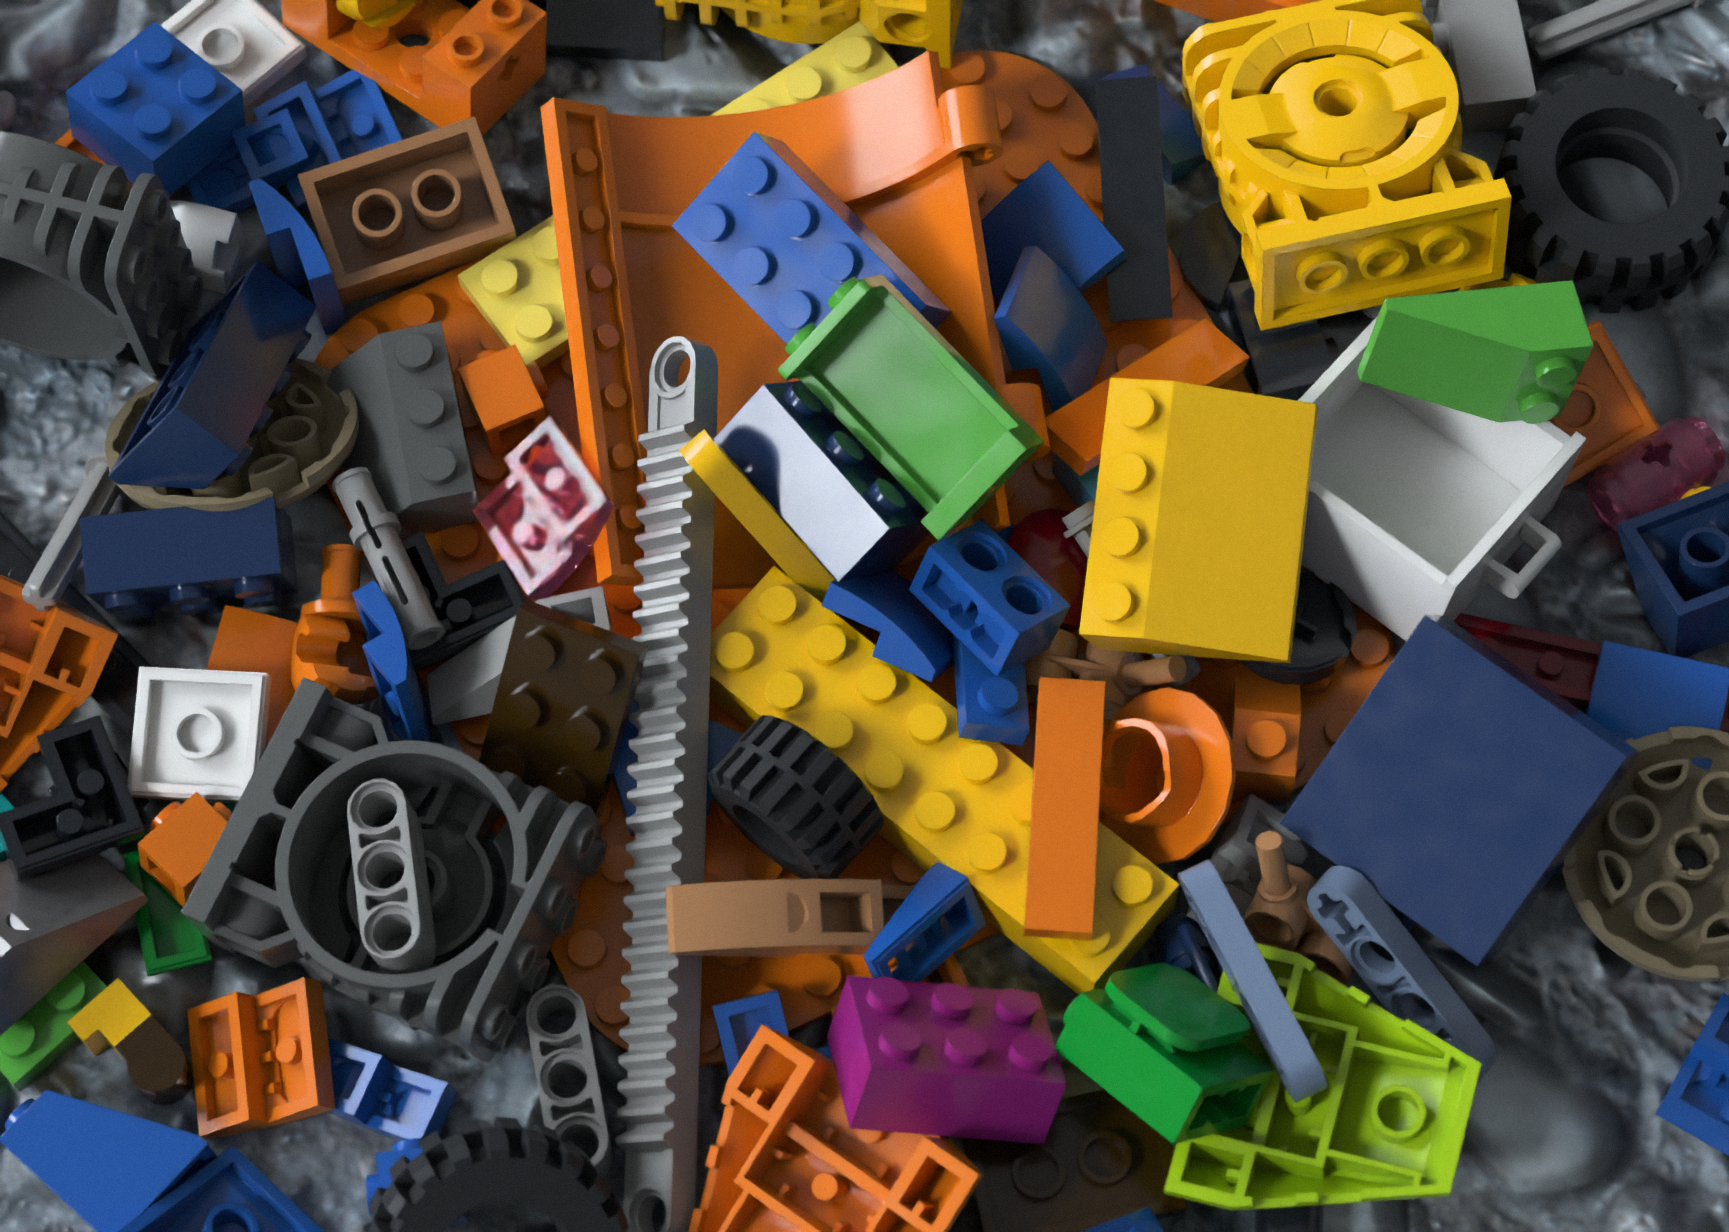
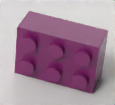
M847 976L827 1038L850 1129L1044 1144L1067 1082L1058 1053L1054 1049V1040L1039 993L1025 992L1018 989L1003 990L960 986L954 983L938 984L905 981L889 977Z

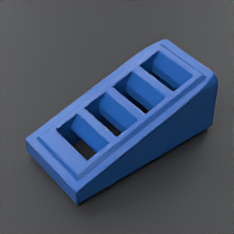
M936 862L927 870L863 955L873 978L889 977L896 980L921 982L987 924L968 877L940 862ZM912 943V946L907 952L905 947ZM895 957L898 965L891 972L888 962Z

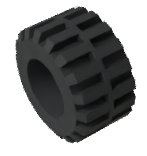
M771 715L760 716L707 775V782L716 802L732 823L768 857L801 879H837L884 826V819L875 798L863 781L841 758L807 731L791 722Z

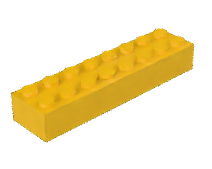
M773 566L711 634L709 699L747 729L760 716L771 715L791 722L817 738L856 773L875 798L884 819V826L878 832L881 837L925 872L936 862H940L968 877L985 920L1078 995L1082 992L1105 988L1111 974L1121 971L1150 938L1156 926L1164 921L1173 911L1179 884L1098 821L1093 934L1091 941L1024 936L1033 769L999 742L959 738L957 709L912 673L873 657L875 644L832 610L823 607V603L800 585L795 584L790 577L776 566Z

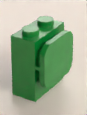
M1156 963L1113 972L1105 988L1082 992L1066 1009L1063 1016L1065 1027L1054 1047L1058 1053L1172 1144L1247 1125L1276 1070L1240 1042L1244 1039L1250 1027L1248 1019L1241 1011L1191 973L1167 963Z

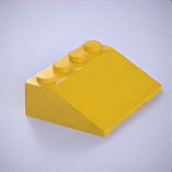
M1110 378L1079 634L1099 650L1290 663L1319 410L1317 404L1178 381Z

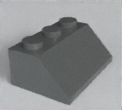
M441 321L378 334L332 368L327 382L328 387L338 396L339 392L350 388L355 397L359 413L358 436L353 451L343 465L344 472L356 467H366L368 471L370 470L374 485L387 512L395 513L401 524L402 529L399 537L411 536L420 531L426 533L483 521L450 354Z

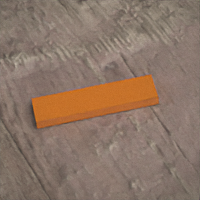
M1203 318L1045 417L1050 449L1079 476L1100 464L1110 378L1169 380L1218 388L1243 372L1250 356L1210 321Z
M1039 677L1024 936L1088 941L1092 939L1105 681Z

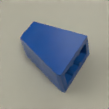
M45 1090L36 1100L31 1098L20 1104L5 1123L6 1131L0 1136V1142L95 1232H117L217 1158L208 1143L197 1134L50 1090Z

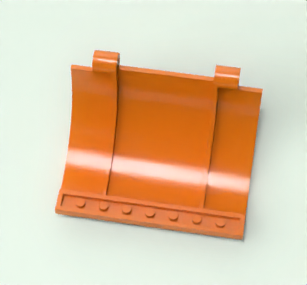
M927 51L907 64L863 84L800 103L745 113L696 117L623 115L608 113L606 106L553 97L540 107L598 583L636 586L643 583V575L634 568V561L644 557V550L635 542V536L645 532V525L636 517V510L646 507V500L637 492V485L646 482L647 476L637 467L638 460L647 457V450L638 442V435L648 432L650 368L657 349L665 340L673 336H683L704 343L713 349L718 363L716 436L763 384L801 381L798 378L786 380L777 371L790 357L784 350L787 344L672 227L674 222L754 131L782 140L952 311L936 330L1045 441L1026 462L1040 459L1050 452L1041 388L1033 383L1006 384L998 329L994 321L995 309L973 173L974 166L993 162L1003 154L993 89L983 85H966L944 92L938 52ZM689 356L682 361L677 376L679 386L685 382L689 374L691 365ZM1004 484L960 530L981 519L995 533L1010 526ZM715 495L712 590L754 588L773 566H776L785 573ZM930 532L899 565L924 559L929 546L938 542V540Z

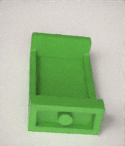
M883 274L863 278L860 281L853 276L843 283L829 298L827 304L833 310L817 327L814 323H809L788 342L784 350L790 357L777 371L786 380L800 379L922 505L928 514L920 522L939 541L958 532L1045 441Z

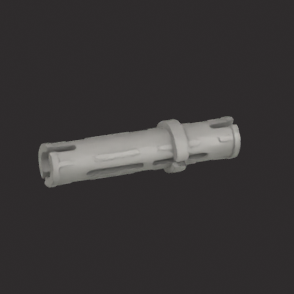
M366 467L349 469L337 476L331 486L338 495L353 527L349 535L355 549L364 551L381 590L395 611L407 647L410 650H418L430 646L444 635L445 629L439 622L420 578L399 537L402 529L401 524L395 513L387 512L374 485L370 470L368 471Z

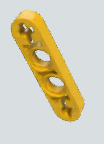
M705 429L702 430L679 450L682 456L793 582L800 585L823 603L830 582L836 578Z

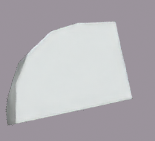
M182 200L169 201L176 220L180 222L181 233L186 246L191 250L195 276L202 278V288L225 294L247 243L237 213Z

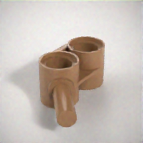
M1060 628L1047 650L1024 662L1027 701L1029 704L1036 706L1039 677L1105 681V720H1112L1115 714L1134 699V695L1138 694L1143 687L1182 681L1187 673L1186 663L1178 655L1142 661L1143 653L1099 650L1089 641L1086 644L1085 653H1078L1079 639L1072 633Z
M1266 831L1259 834L1255 843L1262 879L1259 881L1258 890L1243 917V921L1255 943L1297 952L1316 963L1317 969L1347 986L1355 969L1319 925L1308 908L1307 896L1317 880L1302 868L1287 864L1282 837L1279 833Z

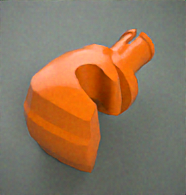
M349 544L326 545L321 550V557L323 558L321 597L302 606L300 619L294 633L291 683L296 692L302 678L305 677L326 686L333 697L351 705L372 702L378 697V693L362 647L365 644L363 636L365 631L352 592L360 588L363 551L357 550L355 546Z

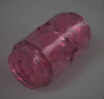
M1692 415L1684 419L1673 418L1661 425L1660 429L1632 444L1597 466L1594 471V477L1589 479L1586 484L1589 502L1601 521L1611 530L1618 533V523L1676 502L1690 489L1695 491L1701 486H1708L1713 483L1717 478L1718 471L1724 468L1726 463L1725 453L1714 431L1700 418Z

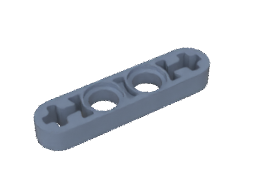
M1205 860L1178 873L1183 893L1292 1099L1297 1103L1328 1088L1325 1075L1307 1038L1214 865L1210 860Z
M1341 865L1330 867L1308 893V908L1313 917L1388 1012L1403 1021L1409 1019L1481 1063L1478 1084L1497 1057L1496 1046L1489 1034L1371 883L1361 873L1350 867ZM1370 941L1383 946L1393 956L1394 961H1389L1380 956L1372 948ZM1410 993L1424 998L1433 1007L1435 1013L1420 1007L1412 999Z

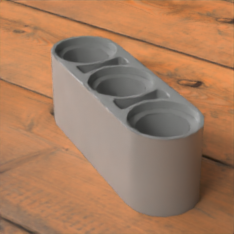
M372 779L362 783L353 791L347 808L361 938L364 947L385 974H409L430 969L435 960L436 941L422 825L418 814L409 800L394 782L386 779ZM397 811L393 820L387 825L372 827L376 818L382 813ZM395 871H404L401 880L395 886L379 889L382 880L388 874ZM402 932H411V937L406 945L395 951H386L389 941L395 935Z
M549 985L539 989L531 997L526 1007V1022L544 1126L555 1130L560 1140L565 1143L579 1137L594 1139L599 1144V1147L590 1161L600 1170L605 1178L613 1165V1147L590 1021L583 1000L574 989L564 985ZM555 1011H568L576 1016L573 1026L561 1034L545 1032L542 1029V1024L545 1018ZM577 1073L587 1079L584 1090L575 1097L561 1098L553 1093L555 1082L563 1075Z

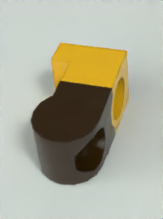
M119 978L113 981L67 1022L78 1038L95 1056L110 1044L127 1063L128 1074L135 1086L150 1102L160 1105L174 1104L183 1099L191 1090L194 1077L193 1066L189 1058L183 1052L178 1042Z

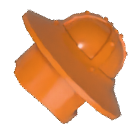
M1166 687L1139 694L1115 714L1108 728L1103 731L1099 819L1103 825L1155 865L1189 858L1212 840L1229 812L1236 781L1234 746L1220 714L1199 695Z

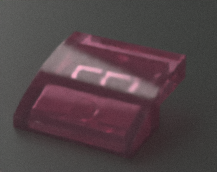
M550 415L503 458L512 473L472 510L527 595L536 601L550 597L576 569L597 540L614 506V503L557 420Z

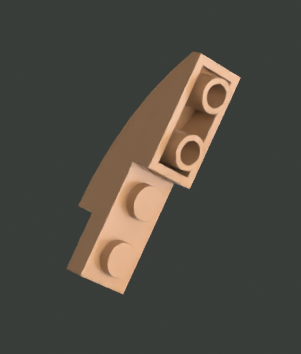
M775 879L672 885L666 888L669 955L789 958L800 953L864 955L915 886L882 885L881 880ZM912 943L905 947L907 952L912 946Z

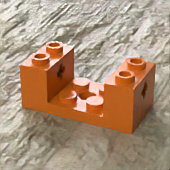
M281 0L282 23L284 26L345 66L372 79L379 88L438 127L475 116L481 135H483L545 74L547 12L528 0H480L472 9H469L457 0H414L417 3L400 22L381 30L372 28L339 12L336 7V0ZM417 34L424 36L429 42L424 46L406 47L399 40L406 35Z

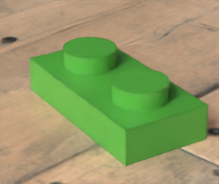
M83 961L0 1036V1072L18 1091L23 1089L78 1039V1036L67 1022L107 988Z

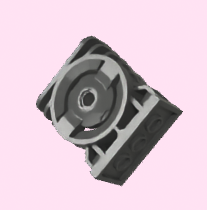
M0 131V342L25 351L62 359H106L110 365L118 367L126 366L135 353L142 370L146 374L161 375L166 366H170L183 342V335L180 331L187 312L193 313L197 309L203 287L202 278L195 276L191 250L186 246L181 233L180 222L176 220L169 202V193L164 189L161 179L158 175L144 172L137 177L133 184L127 179L125 171L121 166L109 163L103 165L80 153L45 140Z
M303 677L181 913L216 947L236 956L240 952L273 968L304 957L310 966L338 992L362 1003L372 1010L396 1018L405 1027L415 1031L418 1029L433 1035L437 1041L452 1047L456 1045L467 1050L473 1057L489 1062L497 1053L503 1056L506 1055L513 1046L521 1024V1020L516 1016L527 994L533 996L543 985L550 966V960L545 957L556 935L564 936L572 926L579 906V901L575 899V896L585 876L592 878L598 872L605 858L608 844L607 841L601 839V824L590 806L578 801H574L571 804L560 800L555 791L541 785L537 788H532L525 785L520 776L508 771L502 774L497 773L465 753L448 746L427 741H395L380 716L333 697L326 686ZM372 779H386L394 782L403 791L417 814L422 812L434 792L437 791L426 815L419 816L422 825L428 877L435 878V885L430 893L436 941V955L432 965L445 962L437 967L409 974H385L364 947L363 941L350 965L347 964L354 946V942L345 926L341 906L343 881L352 860L347 808L353 791L362 783ZM397 811L382 813L376 818L372 827H382L393 820ZM500 813L507 820L494 838L493 843L501 856L506 874L505 904L494 931L487 929L478 938L488 924L497 901L495 870L482 846ZM352 864L347 881V904L352 920L360 932ZM395 871L388 874L382 880L379 889L395 886L401 880L404 871ZM274 882H276V891L271 889ZM287 925L290 928V930L283 933ZM402 932L395 935L389 941L386 951H395L406 945L411 937V932Z

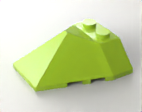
M1256 943L1322 1068L1328 1088L1296 1103L1288 1093L1277 1070H1275L1247 1125L1176 1144L1164 1193L1231 1211L1450 1196L1481 1070V1063L1409 1019L1403 1021L1370 1001V996L1356 987L1351 986L1349 988L1316 968V963L1301 954ZM1223 970L1217 994L1241 1011L1250 1023L1244 1039L1240 1042L1276 1069Z

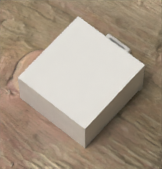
M1377 316L1298 400L1314 403L1319 407L1301 565L1314 572L1316 576L1327 584L1331 581L1343 590L1350 601L1407 641L1424 615H1444L1454 621L1487 583L1512 599L1517 598L1562 546L1559 537L1540 522L1553 509L1587 438L1577 431L1571 437L1548 420L1536 424L1526 423L1523 420L1498 423L1361 382L1357 369L1378 318ZM1526 541L1537 553L1517 574L1504 566V564L1519 546Z

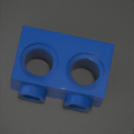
M982 519L930 545L909 588V591L996 676L1002 675L1047 650L1071 606Z

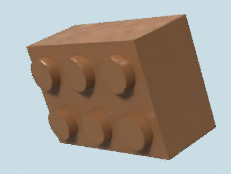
M475 116L298 174L308 209L322 249L333 273L343 306L485 258L516 238V230Z

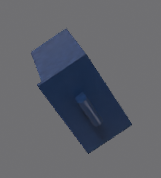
M1424 615L1287 811L1280 824L1336 865L1350 867L1361 873L1383 899L1405 914L1400 922L1409 933L1414 925L1418 923L1474 965L1479 966L1499 953L1508 937L1640 752L1446 616Z

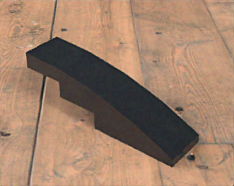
M1157 76L1095 80L1104 226L1125 250L1127 259L1107 273L1110 323L1172 319Z

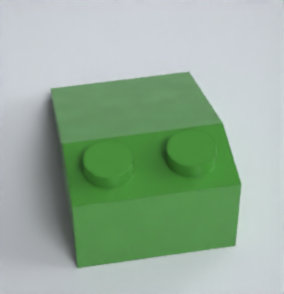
M1573 280L1385 298L1357 372L1361 382L1501 423L1523 420L1526 423L1536 424L1561 415L1593 348V342Z

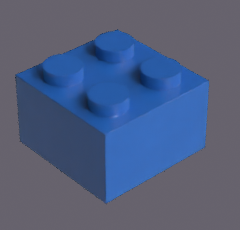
M157 22L148 26L66 91L72 136L106 164L121 166L125 171L127 179L133 184L141 173L147 172L158 175L169 196L235 144L231 132L245 127L242 89Z

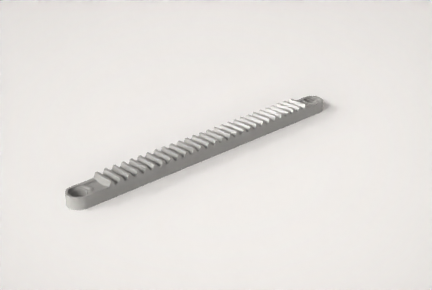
M673 336L665 340L657 349L652 359L649 380L648 432L638 435V442L647 450V457L638 460L637 467L647 476L646 482L637 485V492L646 500V507L636 510V517L645 525V532L635 536V542L644 550V557L634 561V568L643 575V583L634 586L633 592L643 601L642 608L633 612V619L642 627V633L632 637V640L648 645V649L640 674V685H637L634 699L639 703V710L630 714L629 721L639 731L637 737L629 740V748L638 755V762L628 766V773L637 781V788L627 792V799L636 806V814L626 818V825L635 832V840L625 844V851L634 858V866L625 870L624 877L634 885L633 892L624 896V904L633 911V918L623 923V930L632 938V945L622 949V957L631 964V971L621 976V983L630 990V998L620 1003V1010L629 1017V1025L619 1030V1036L629 1044L628 1051L620 1055L618 1061L628 1071V1078L618 1083V1091L627 1097V1105L617 1110V1117L626 1124V1132L616 1137V1144L625 1151L623 1211L629 1224L626 1232H656L653 1227L652 1215L653 1209L660 1199L663 1200L666 1208V1219L663 1228L659 1232H688L696 1201L702 956L669 955L666 888L672 885L704 883L715 494L689 465L679 450L704 429L713 438L716 437L718 363L711 347L683 336ZM689 356L691 362L690 371L685 382L679 386L677 381L678 370L682 361Z

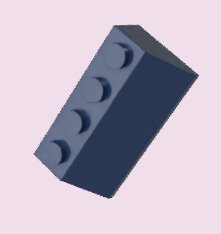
M257 260L190 328L108 477L121 485L205 489L223 471L229 476H233L243 466L254 449V445L247 441L248 438H252L259 432L274 410L267 401L272 400L283 389L293 373V370L286 366L287 363L293 362L311 339L312 334L306 331L305 328L316 306Z
M1729 481L1618 523V535L1644 615L1668 653L1673 656L1687 658L1728 642Z

